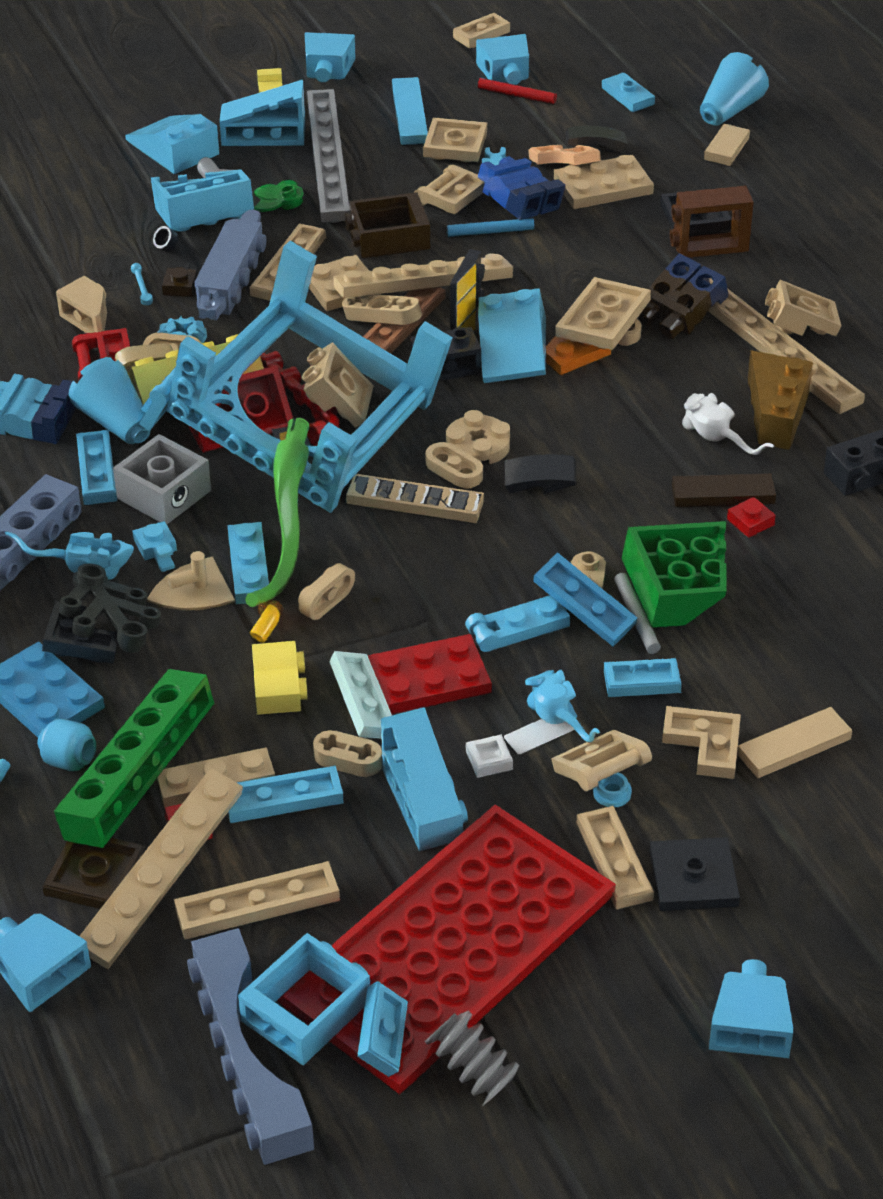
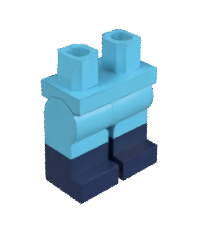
M14 374L9 382L0 381V434L6 435L9 433L18 437L57 444L67 427L66 424L69 423L77 409L71 403L68 395L73 381L62 380L60 386L44 384L34 378L24 379L23 375Z

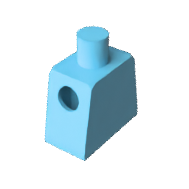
M305 32L307 77L316 78L320 82H327L329 79H344L356 59L355 34Z
M526 34L476 40V64L489 80L517 85L521 80L528 79L529 53Z
M41 913L33 914L19 925L10 917L0 920V973L29 1012H32L91 968L87 941Z
M755 959L747 960L742 964L741 973L728 972L724 975L712 1018L709 1050L789 1058L793 1037V1023L786 983L781 977L767 976V966L764 962Z

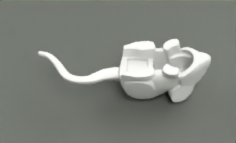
M694 393L684 404L686 414L682 420L684 428L690 431L696 429L705 440L717 442L727 437L751 455H758L767 447H774L771 443H765L755 450L747 446L738 434L729 429L730 420L735 416V413L724 402L718 405L717 398L713 393H710L708 396Z

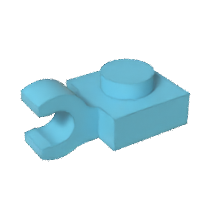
M165 521L132 530L134 542L144 560L155 558L162 572L175 568L170 555L177 551L176 540Z

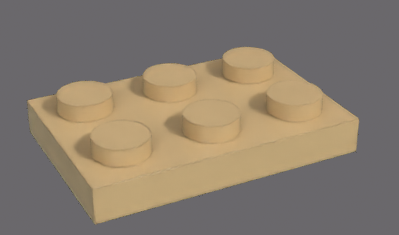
M621 155L618 158L581 165H568L565 168L554 170V180L559 179L566 184L564 196L573 209L650 195L654 192V183L633 155Z
M594 277L555 326L556 337L613 350L650 302L651 290Z

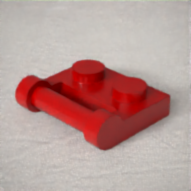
M126 328L80 334L73 338L72 347L78 356L80 367L78 379L80 380L83 377L80 371L91 364L90 350L92 348H98L100 359L111 357L116 361V353L126 347H130Z

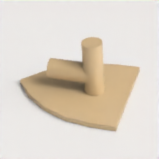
M200 551L191 554V563L181 566L166 575L154 587L147 598L149 603L176 610H204L235 602L213 556L205 558L204 553Z

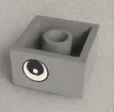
M160 434L113 467L117 499L159 522L165 521L166 524H169L211 491L208 459Z

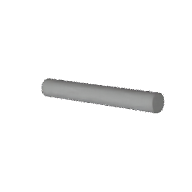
M619 573L615 576L614 581L627 609L638 617L635 626L647 652L655 654L660 650L661 646L627 574Z

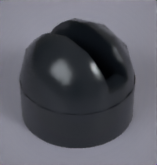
M167 226L159 227L154 233L153 244L162 251L170 252L179 243L178 234Z

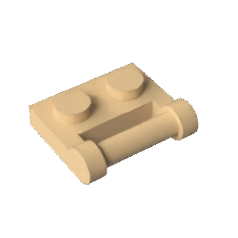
M449 165L443 170L442 175L426 187H419L414 193L418 192L422 205L429 203L446 212L456 214L483 193L485 183L478 178V174L456 165Z
M612 730L594 738L591 743H583L551 758L556 773L577 781L584 791H589L597 787L598 782L635 764L642 766L652 760V753L644 741Z

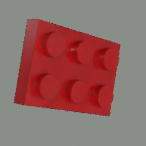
M471 634L368 655L391 714L492 693V682Z

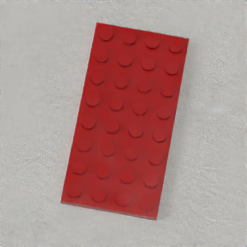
M494 805L331 945L340 956L351 963L360 964L367 971L368 975H370V985L378 981L408 1001L399 1072L388 1077L357 1057L364 1008L330 1042L398 1094H401L439 1059L435 1053L441 1042L438 1040L427 1045L425 1041L454 1013L459 1015L466 1011L472 1013L467 1024L468 1028L479 1022L613 897L616 884L514 816ZM309 970L278 999V1002L309 1025L342 992Z

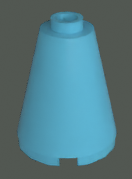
M736 52L730 53L721 61L700 106V114L706 123L718 126L764 96L769 87L768 76L761 65L757 67L751 62L753 59L751 56Z
M105 357L95 360L80 371L83 377L77 384L73 380L70 385L68 395L71 403L78 410L126 443L135 444L145 441L149 437L150 432L139 425L145 415V412L141 410L143 403L125 366L118 359L114 361L111 357Z

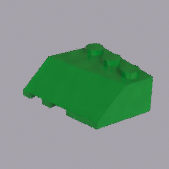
M726 521L628 527L621 560L652 628L686 625L725 597L727 592L725 563Z

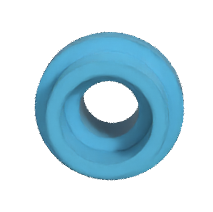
M616 773L599 781L598 786L593 788V795L596 801L606 807L625 805L630 800L632 793L630 783L621 773Z

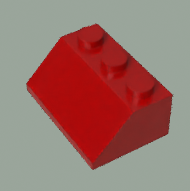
M278 366L242 374L238 382V398L248 418L269 435L273 434L272 429L288 427V422L290 419H293ZM222 390V394L229 395L226 390ZM215 404L227 412L233 410L227 404ZM188 425L203 453L223 448L220 444L205 437Z

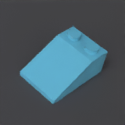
M201 114L169 116L125 135L129 143L173 174L198 164L199 160L204 157L212 158L219 155L217 125Z
M540 288L532 290L522 289L512 293L490 294L485 297H479L478 321L483 382L490 383L546 375V315Z

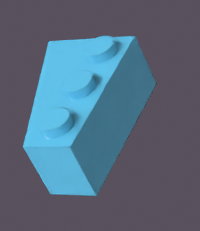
M242 170L205 173L206 178L188 180L187 174L178 175V181L160 182V177H151L155 209L167 226L175 231H186L191 226L200 224L213 225L218 220L226 218L239 219L245 211L254 210L251 180Z
M425 707L381 718L383 772L419 852L451 843L463 832V823L468 822V815L464 802L462 800L458 801L452 777L447 771Z

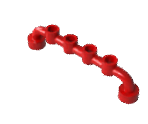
M277 351L268 354L263 353L260 356L264 368L278 366L284 389H288L293 394L295 402L300 406L305 404L311 409L316 422L309 424L307 436L312 446H317L321 430L327 425L326 423L330 422L336 427H340L335 406L324 412L317 404L309 400L304 391L305 384H300L301 375L295 366L283 369V359Z

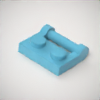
M175 368L165 377L160 385H156L152 389L149 398L141 408L145 415L139 425L149 432L167 410Z

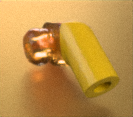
M269 600L258 606L260 618L250 631V635L259 642L264 643L282 616L283 607L277 600Z

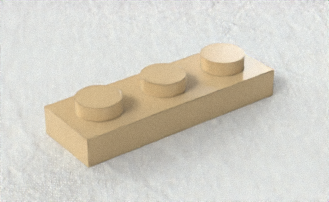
M267 747L167 768L157 777V783L165 808L182 804L210 767L236 783L275 776V772Z

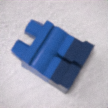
M510 156L504 157L496 166L490 161L482 163L478 178L485 183L483 193L491 196L517 219L522 220L537 216L538 214L559 210L566 184L559 179L547 180L542 176L538 168L530 167L532 162L527 158L514 160Z

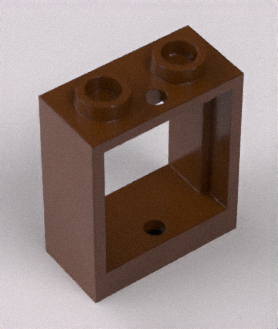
M747 186L677 192L676 204L672 205V219L675 225L674 229L670 230V243L672 247H676L678 254L680 253L689 258L749 252L754 201ZM732 210L731 231L729 233L689 236L691 214Z

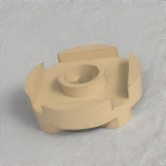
M470 410L464 414V417L455 420L449 425L446 430V443L458 447L479 461L489 460V464H493L502 460L510 450V426L508 423L497 418L483 415L478 410Z

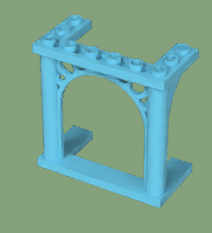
M290 240L282 250L269 306L218 355L189 336L180 343L166 412L199 431L205 437L225 447L231 453L254 465L258 470L274 478V457L277 444L282 440L267 434L248 418L238 398V382L246 369L288 328L322 349L333 342L360 372L392 392L351 435L328 422L321 430L317 446H307L309 456L313 457V462L311 464L307 461L306 469L300 480L298 493L313 504L331 513L338 506L342 489L417 407L425 410L431 404L453 337L425 321L418 329L408 364L305 302L317 256ZM222 390H226L229 395L222 394ZM215 404H227L233 410L227 412Z

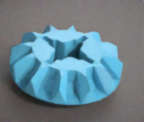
M180 316L176 320L169 318L167 323L160 324V329L157 332L193 336L199 339L201 343H204L207 338V330L204 328L203 321H195L194 317L183 319Z

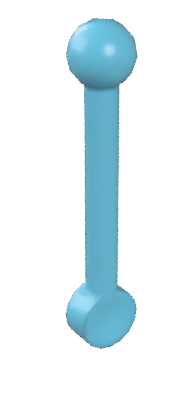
M134 263L131 266V272L136 275L142 293L140 296L141 304L151 305L153 298L147 292L141 274L142 266L139 263Z

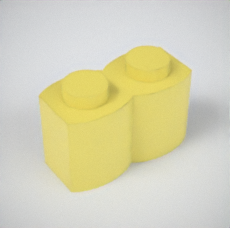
M295 641L252 644L257 715L301 711L300 700L308 699L306 678H299L298 673H305L304 651L296 652Z

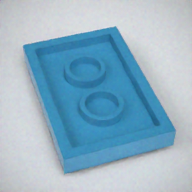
M39 641L0 664V704L37 737L55 719H67L81 723L105 708L103 697L53 653L42 651L43 645Z

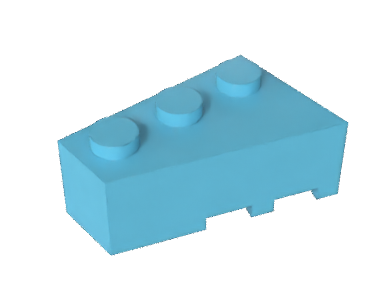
M303 80L222 104L219 122L221 146H304L306 125Z

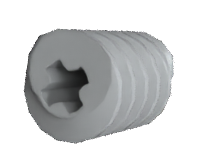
M470 1011L459 1015L454 1013L425 1043L428 1045L438 1040L441 1042L435 1054L439 1058L449 1053L452 1054L447 1067L450 1070L460 1066L464 1067L459 1080L461 1083L472 1079L476 1080L471 1093L473 1096H476L486 1091L488 1095L483 1103L484 1106L513 1079L519 1065L517 1062L506 1066L502 1065L507 1055L505 1049L494 1053L490 1052L495 1042L493 1036L481 1041L478 1039L484 1028L481 1023L470 1028L467 1027L472 1016Z

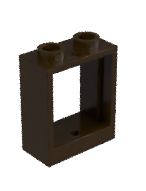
M418 192L349 201L350 213L345 214L347 231H351L353 247H358L361 258L430 249V223ZM405 222L409 223V225L380 228L364 231L363 229L368 227L398 224Z

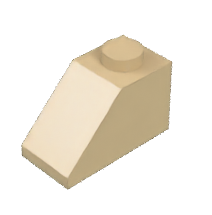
M82 276L56 291L59 315L85 333L105 331L107 317L106 292L100 284L95 283L86 276Z

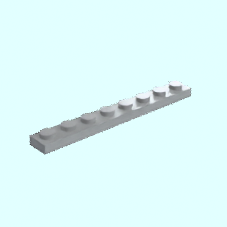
M334 89L307 91V102L321 222L338 223L345 221V214L350 213Z

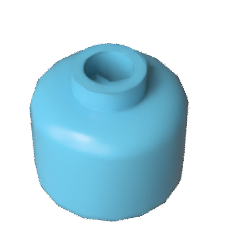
M53 720L40 732L38 737V748L40 749L43 761L49 766L67 771H78L85 765H88L96 752V740L90 728L85 724L71 720Z

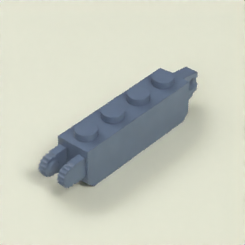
M247 210L243 213L241 219H231L225 222L194 282L199 318L217 320L221 314L230 315L235 303L238 304L240 302L242 289L244 286H248L252 269H256L258 257L266 248L267 239L266 235L262 234L261 215L257 210Z

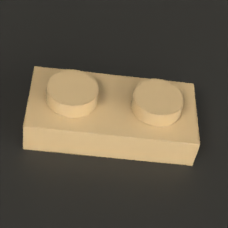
M492 13L454 28L453 38L468 48H474L478 39L495 38L509 33L510 22L496 13Z

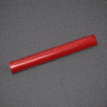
M480 78L478 81V89L555 104L557 94L484 78Z

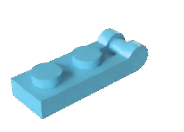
M546 596L487 615L474 613L467 618L465 626L471 635L476 636L475 641L480 650L488 652L569 627L570 615L564 606L553 597Z

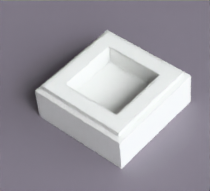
M502 734L466 742V753L477 778L513 770V759Z

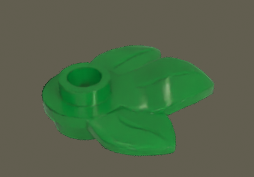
M283 180L277 185H262L254 191V195L261 199L254 206V210L266 212L273 211L279 207L285 210L294 209L303 203V189L293 180Z

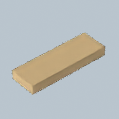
M829 707L738 745L737 755L757 778H761L850 740L852 729L832 707Z
M614 806L577 814L578 828L598 872L616 884V889L611 898L615 909L653 901L654 891Z

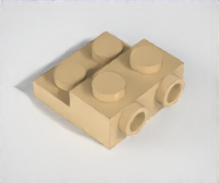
M779 280L776 288H771L766 296L765 305L769 306L767 317L773 319L774 325L786 334L794 332L803 336L807 326H809L811 330L818 334L825 335L829 333L836 336L841 328L835 301Z
M333 342L323 349L321 347L316 348L307 357L310 367L302 375V379L306 382L304 391L309 400L317 404L324 412L335 406L340 416L348 419L356 428L366 420L374 385Z

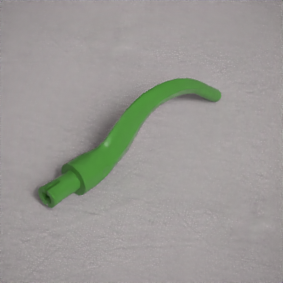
M296 418V422L294 419H290L285 440L277 444L273 474L282 536L281 557L275 576L269 585L246 595L245 601L250 607L257 606L278 596L288 584L296 565L300 539L298 488L309 456V449L305 445L309 423L303 418Z

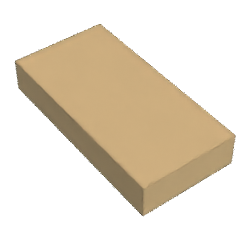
M723 124L705 150L704 160L731 166L748 141L750 130Z

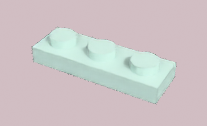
M334 651L329 662L358 736L382 739L381 718L392 716L368 655Z

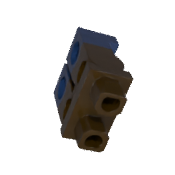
M679 253L652 283L650 288H646L651 290V300L640 313L638 319L640 323L648 327L652 326L657 319L662 320L659 324L660 331L670 339L675 338L681 331L689 335L695 329L694 325L702 321L706 312L716 302L722 304L729 297L725 276L706 266L701 268L700 263Z

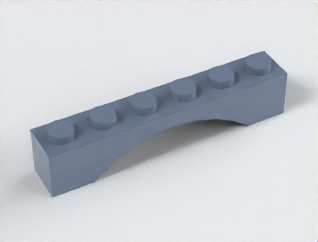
M239 928L191 941L193 958L187 960L189 974L193 984L198 982L201 984L202 990L198 991V997L204 1016L212 1015L214 1022L209 1023V1028L215 1048L222 1046L225 1055L220 1057L223 1072L227 1081H235L237 1089L232 1090L233 1099L238 1114L247 1115L249 1124H245L244 1128L251 1151L259 1149L263 1164L266 1165L314 1150L312 1123L299 1089L281 1081L267 1070L251 1052L241 1032L238 995L253 981L250 957Z

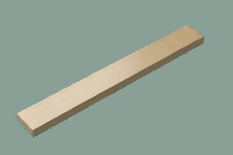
M729 289V297L722 304L716 302L708 310L759 352L790 358L796 357L813 362L810 392L838 414H842L864 403L865 394L789 335L780 331L776 325Z

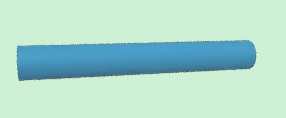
M534 219L447 225V236L534 230Z

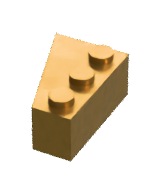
M751 350L748 386H750L751 404L754 408V423L758 444L771 443L774 447L790 450L810 392L813 362L796 357L790 358Z

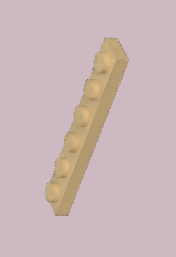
M487 254L485 258H481V264L485 265V274L482 281L513 278V266L502 255ZM465 257L451 262L434 260L426 265L404 264L401 268L393 269L376 267L373 271L368 272L350 270L346 271L343 275H334V288L343 298L449 286Z
M210 767L81 933L80 937L87 941L90 959L106 969L111 967L242 795L243 786Z

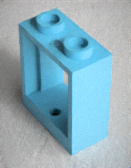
M306 933L238 995L241 1021L297 1062L305 1065L365 1007L367 987L370 986V975L360 964L351 963L340 956L329 943L325 941L320 942ZM310 970L341 991L342 994L312 1023L306 1025L275 1002Z

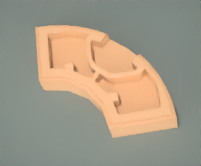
M549 145L528 149L529 159L538 165L547 163L580 165L601 161L600 151L589 146L577 145L575 148L563 149L562 145Z

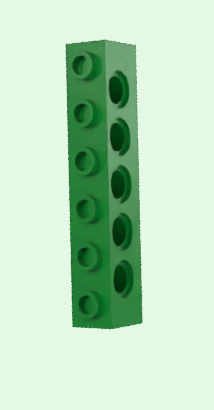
M168 669L159 682L155 684L142 703L54 810L64 841L104 848L215 704L206 674Z

